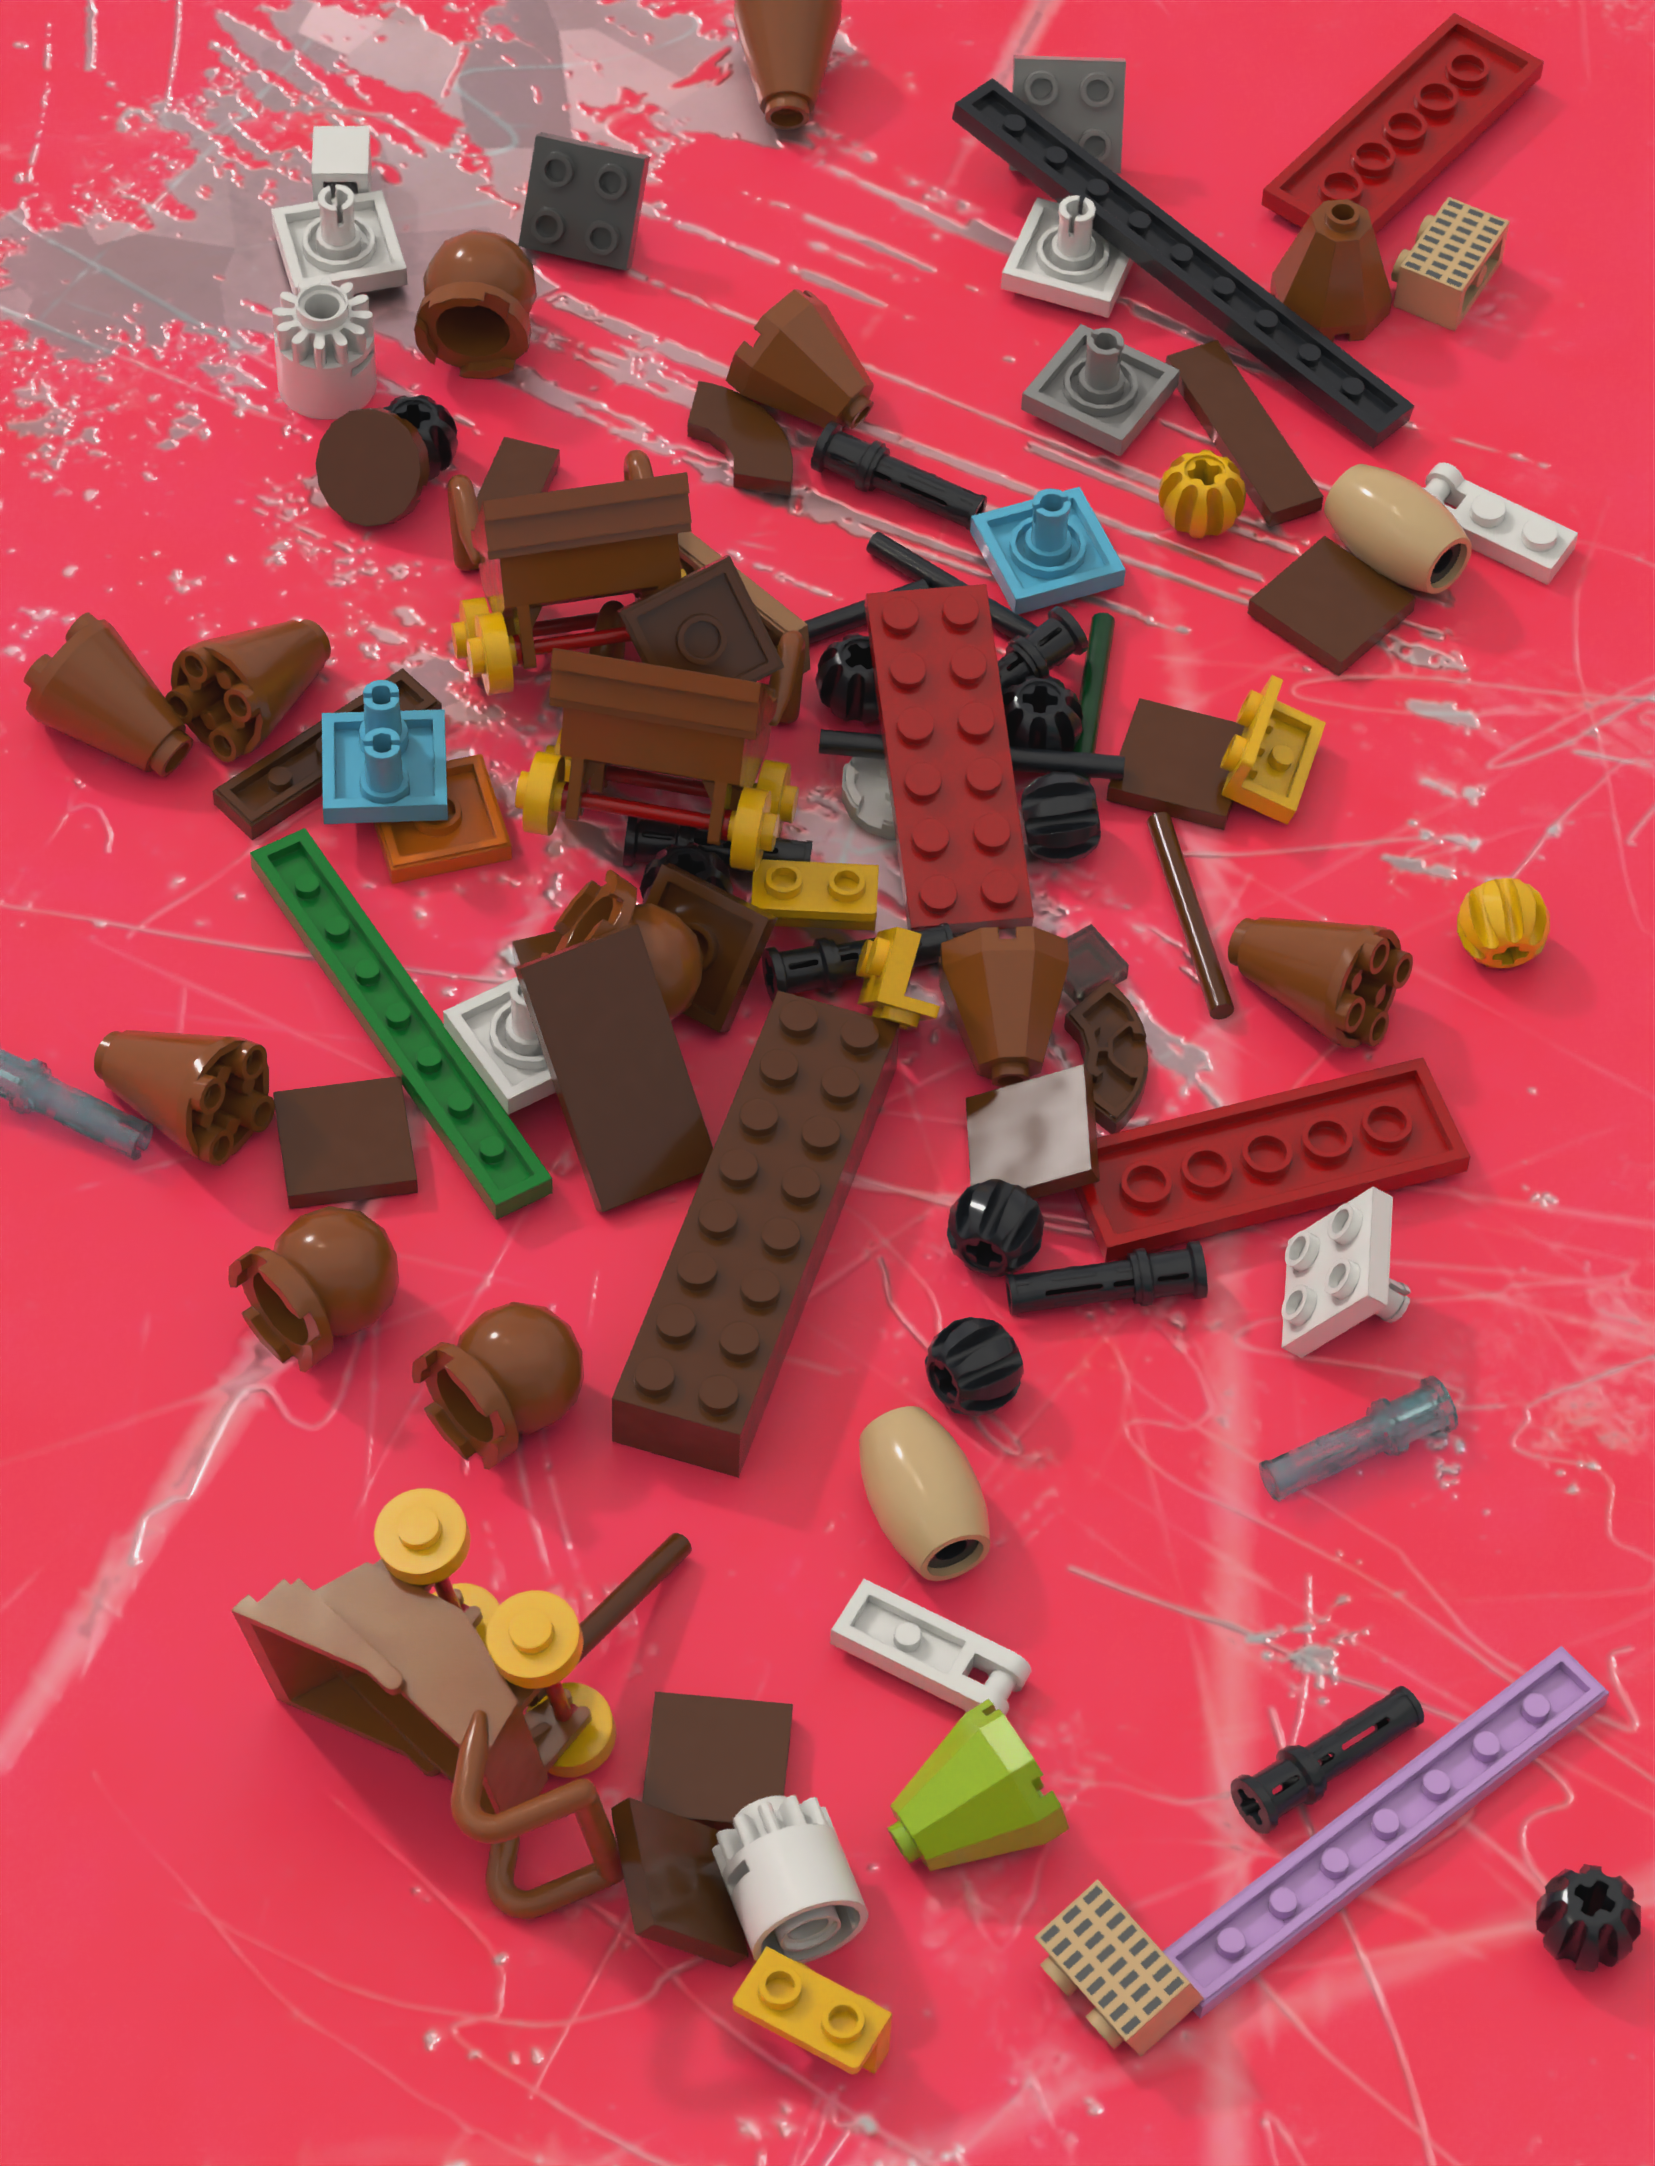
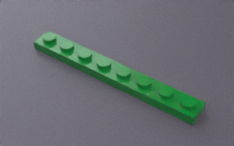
M303 828L250 852L251 868L394 1074L401 1076L403 1087L495 1219L498 1220L552 1194V1177L447 1032L440 1018L308 831Z

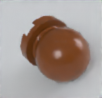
M472 229L445 240L431 259L423 277L425 297L422 299L416 315L414 326L416 345L430 363L435 365L437 357L446 364L459 367L460 377L467 379H490L507 374L514 369L515 360L525 352L527 353L531 337L529 314L537 297L533 264L516 243L500 233Z
M609 870L604 880L607 882L601 887L593 880L588 882L571 900L557 920L553 929L563 936L555 952L628 924H638L670 1021H672L691 1006L702 980L704 956L697 936L675 913L652 903L636 905L637 888L614 871ZM542 953L541 957L549 955V953Z
M327 1206L299 1216L275 1240L273 1251L266 1247L255 1246L236 1259L229 1266L228 1281L230 1287H238L242 1284L251 1307L241 1314L258 1340L282 1363L294 1356L299 1360L300 1371L306 1372L332 1353L333 1336L346 1338L369 1328L392 1305L399 1284L396 1251L383 1227L361 1211Z
M511 1302L487 1310L478 1316L459 1336L457 1346L440 1342L417 1358L412 1366L413 1383H421L425 1380L427 1389L434 1402L424 1408L442 1438L465 1460L475 1453L482 1456L484 1469L489 1470L518 1449L519 1434L530 1435L553 1425L577 1402L584 1380L583 1351L571 1326L547 1307Z

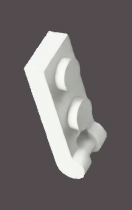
M1445 462L1436 464L1425 479L1426 487L1424 489L1434 495L1454 515L1471 541L1473 550L1546 585L1551 582L1575 549L1578 532L1465 480L1461 472L1451 464ZM1444 502L1457 507V509L1445 505Z
M866 1579L862 1580L831 1629L830 1644L963 1709L966 1713L989 1699L994 1704L996 1710L999 1709L1006 1715L1010 1709L1007 1699L1011 1692L1020 1691L1032 1672L1029 1663L1019 1654ZM973 1667L987 1673L989 1676L984 1685L967 1677Z

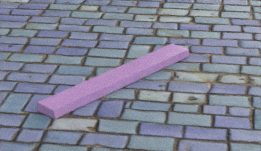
M1560 1646L1163 1950V1953L1203 1996L1204 2000L1193 2009L1195 2014L1201 2019L1602 1708L1607 1702L1609 1691Z

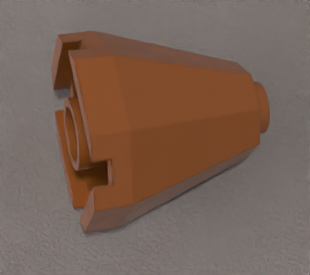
M1349 199L1324 201L1311 214L1273 271L1270 285L1271 294L1333 343L1335 335L1349 334L1348 342L1365 340L1390 314L1392 302L1391 291L1368 210Z
M799 289L792 290L763 314L754 326V329L761 334L754 346L752 347L744 340L734 353L726 382L745 397L825 428L830 421L841 424L842 429L846 425L850 429H854L867 417L874 403L870 400L874 384L827 305L808 290H804V293Z
M1034 926L1016 927V938L999 939V927H983L941 943L938 961L939 987L977 1075L992 1080V1084L997 1087H1006L1030 1080L1031 1076L1041 1073L1069 966L1067 939Z

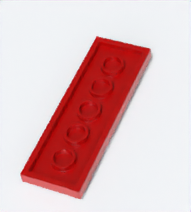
M1453 13L1263 189L1261 205L1303 228L1311 214L1324 201L1349 199L1368 210L1374 234H1377L1541 78L1544 61L1462 16Z
M979 584L866 593L864 605L908 930L913 931L940 926L942 923H947L950 926L952 934L967 933L983 927H999V930L1014 929L1020 926H1032L1034 914L987 585Z
M1424 1057L1097 1137L1100 1181L1074 1189L1104 1261L1109 1262L1127 1257V1253H1132L1133 1249L1145 1248L1149 1252L1347 1202L1373 1186L1383 1192L1467 1172L1470 1154Z

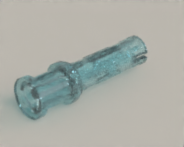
M0 1042V1097L9 1101L11 1110L19 1114H30L35 1111L116 1150L132 1161H136L141 1157V1151L137 1150L136 1147L143 1151L147 1149L153 1135L154 1127L152 1123L143 1121L78 1088L60 1081L52 1076L51 1069L48 1068L47 1063L36 1058L27 1061L2 1049Z
M1434 1375L1427 1376L1420 1380L1419 1388L1391 1401L1386 1398H1379L1373 1401L1366 1410V1416L1325 1435L1318 1436L1312 1441L1277 1457L1260 1462L1259 1472L1261 1479L1270 1496L1278 1502L1282 1501L1288 1495L1327 1477L1336 1475L1377 1454L1384 1452L1386 1455L1399 1456L1408 1451L1409 1443L1437 1430L1442 1433L1456 1430L1458 1426L1456 1408L1442 1382Z

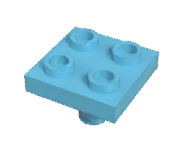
M1080 487L1065 491L1053 488L1039 491L1032 500L971 516L970 533L1011 610L1018 615L1124 585L1126 569Z

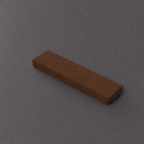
M1218 340L1166 356V364L1180 370L1177 389L1221 455L1229 458L1240 470V477L1245 482L1247 494L1269 527L1322 510L1324 496Z
M403 668L385 679L397 685L401 711L442 709L441 702ZM363 694L334 713L364 712ZM322 720L213 790L214 805L251 840H254L323 795Z

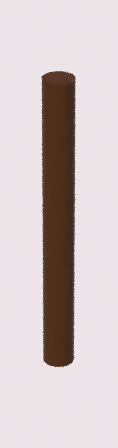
M1166 812L1155 813L1147 819V825L1210 1016L1213 1019L1227 1018L1234 1012V1006L1171 817Z
M672 1533L579 1624L583 1634V1650L579 1662L691 1553V1544L684 1535ZM544 1688L528 1705L529 1707L536 1706L547 1695Z

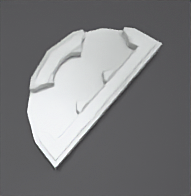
M852 757L851 761L843 767L842 802L849 817L866 832L888 840H896L885 759Z

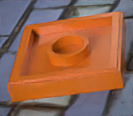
M482 754L446 761L448 820L373 823L392 884L512 860V845Z

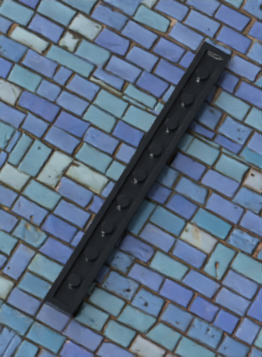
M991 78L955 103L952 115L953 121L1058 203L1068 196L1078 195L1080 196L1078 213L1082 215L1083 201L1085 197L1090 199L1096 208L1092 226L1095 232L1370 447L1375 448L1410 420L1415 405L995 79Z

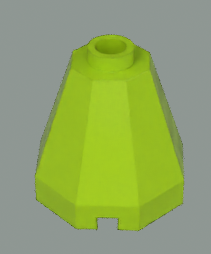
M987 1699L962 1716L893 1801L890 1807L897 1822L887 1827V1830L909 1864L920 1858L930 1871L1043 1845L1070 1828L1062 1806L1053 1790L1046 1795H1043L1040 1791L1044 1788L1040 1778L1043 1776V1773L1034 1757L1006 1716L999 1709L996 1710L994 1704Z

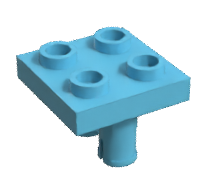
M376 680L367 684L364 688V712L322 713L324 824L448 820L445 709L401 711L397 685L388 680Z

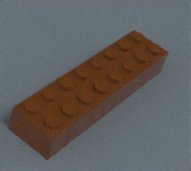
M777 991L613 1394L612 1442L739 1478L896 1072L899 1023Z

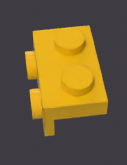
M1271 675L1260 693L1253 690L1249 691L1241 706L1236 723L1244 726L1242 736L1237 734L1233 736L1222 759L1220 767L1229 771L1221 795L1288 825L1296 813L1326 722L1278 701L1277 697L1283 679Z
M761 859L757 872L753 871L751 904L778 917L775 926L875 931L879 865Z
M894 927L879 931L874 941L867 939L863 945L857 964L856 975L865 979L857 1004L872 1008L871 1016L899 1023L900 1029L907 1030V1027L917 1028L919 1021L937 1019L940 1006L905 996L922 934Z
M766 1946L733 1997V2010L736 2013L850 2074H857L862 2067L875 2074L889 2052L892 2013L768 1946Z

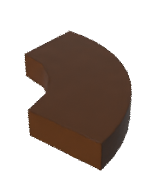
M698 381L688 419L687 436L707 442L725 455L733 469V487L791 496L793 483L791 448L784 432L774 418L753 400L736 391L713 383Z
M1107 980L1065 1015L1064 1028L1078 1043L1084 1061L1083 1064L1092 1075L1095 1121L1110 1134L1120 1132L1126 1126L1141 1102L1148 1074V1052L1146 1033L1138 1013L1126 996Z

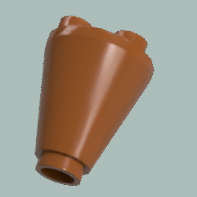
M734 0V22L759 107L765 114V120L770 126L777 129L792 130L808 123L809 115L814 110L841 23L842 0Z
M89 612L81 615L68 630L65 637L67 642L53 657H50L48 654L42 655L27 671L24 683L31 688L26 702L27 712L41 724L145 772L154 770L161 777H166L186 758L193 746V739L185 733L186 726L116 629L105 619L98 620Z
M304 619L300 621L290 620L192 644L183 649L173 662L170 681L172 690L167 693L166 700L181 721L193 731L201 742L211 748L217 758L225 762L234 761L238 757L259 748L313 682L330 657V641L324 630L317 623Z
M1260 917L1257 920L1245 918L1235 928L1228 945V960L1232 965L1238 967L1244 977L1331 1042L1349 1048H1356L1362 1043L1375 1047L1382 1041L1389 1025V1015L1387 1012L1393 1002L1396 989L1406 984L1413 967L1411 953L1401 950L1400 940L1394 931L1382 926Z
M137 1030L114 1031L103 1038L94 1056L95 1073L104 1081L105 1086L194 1158L213 1166L223 1165L230 1156L239 1151L252 1136L253 1132L264 1131L273 1119L275 1102L271 1096H268L269 1066L266 1049L262 1045L245 1038Z

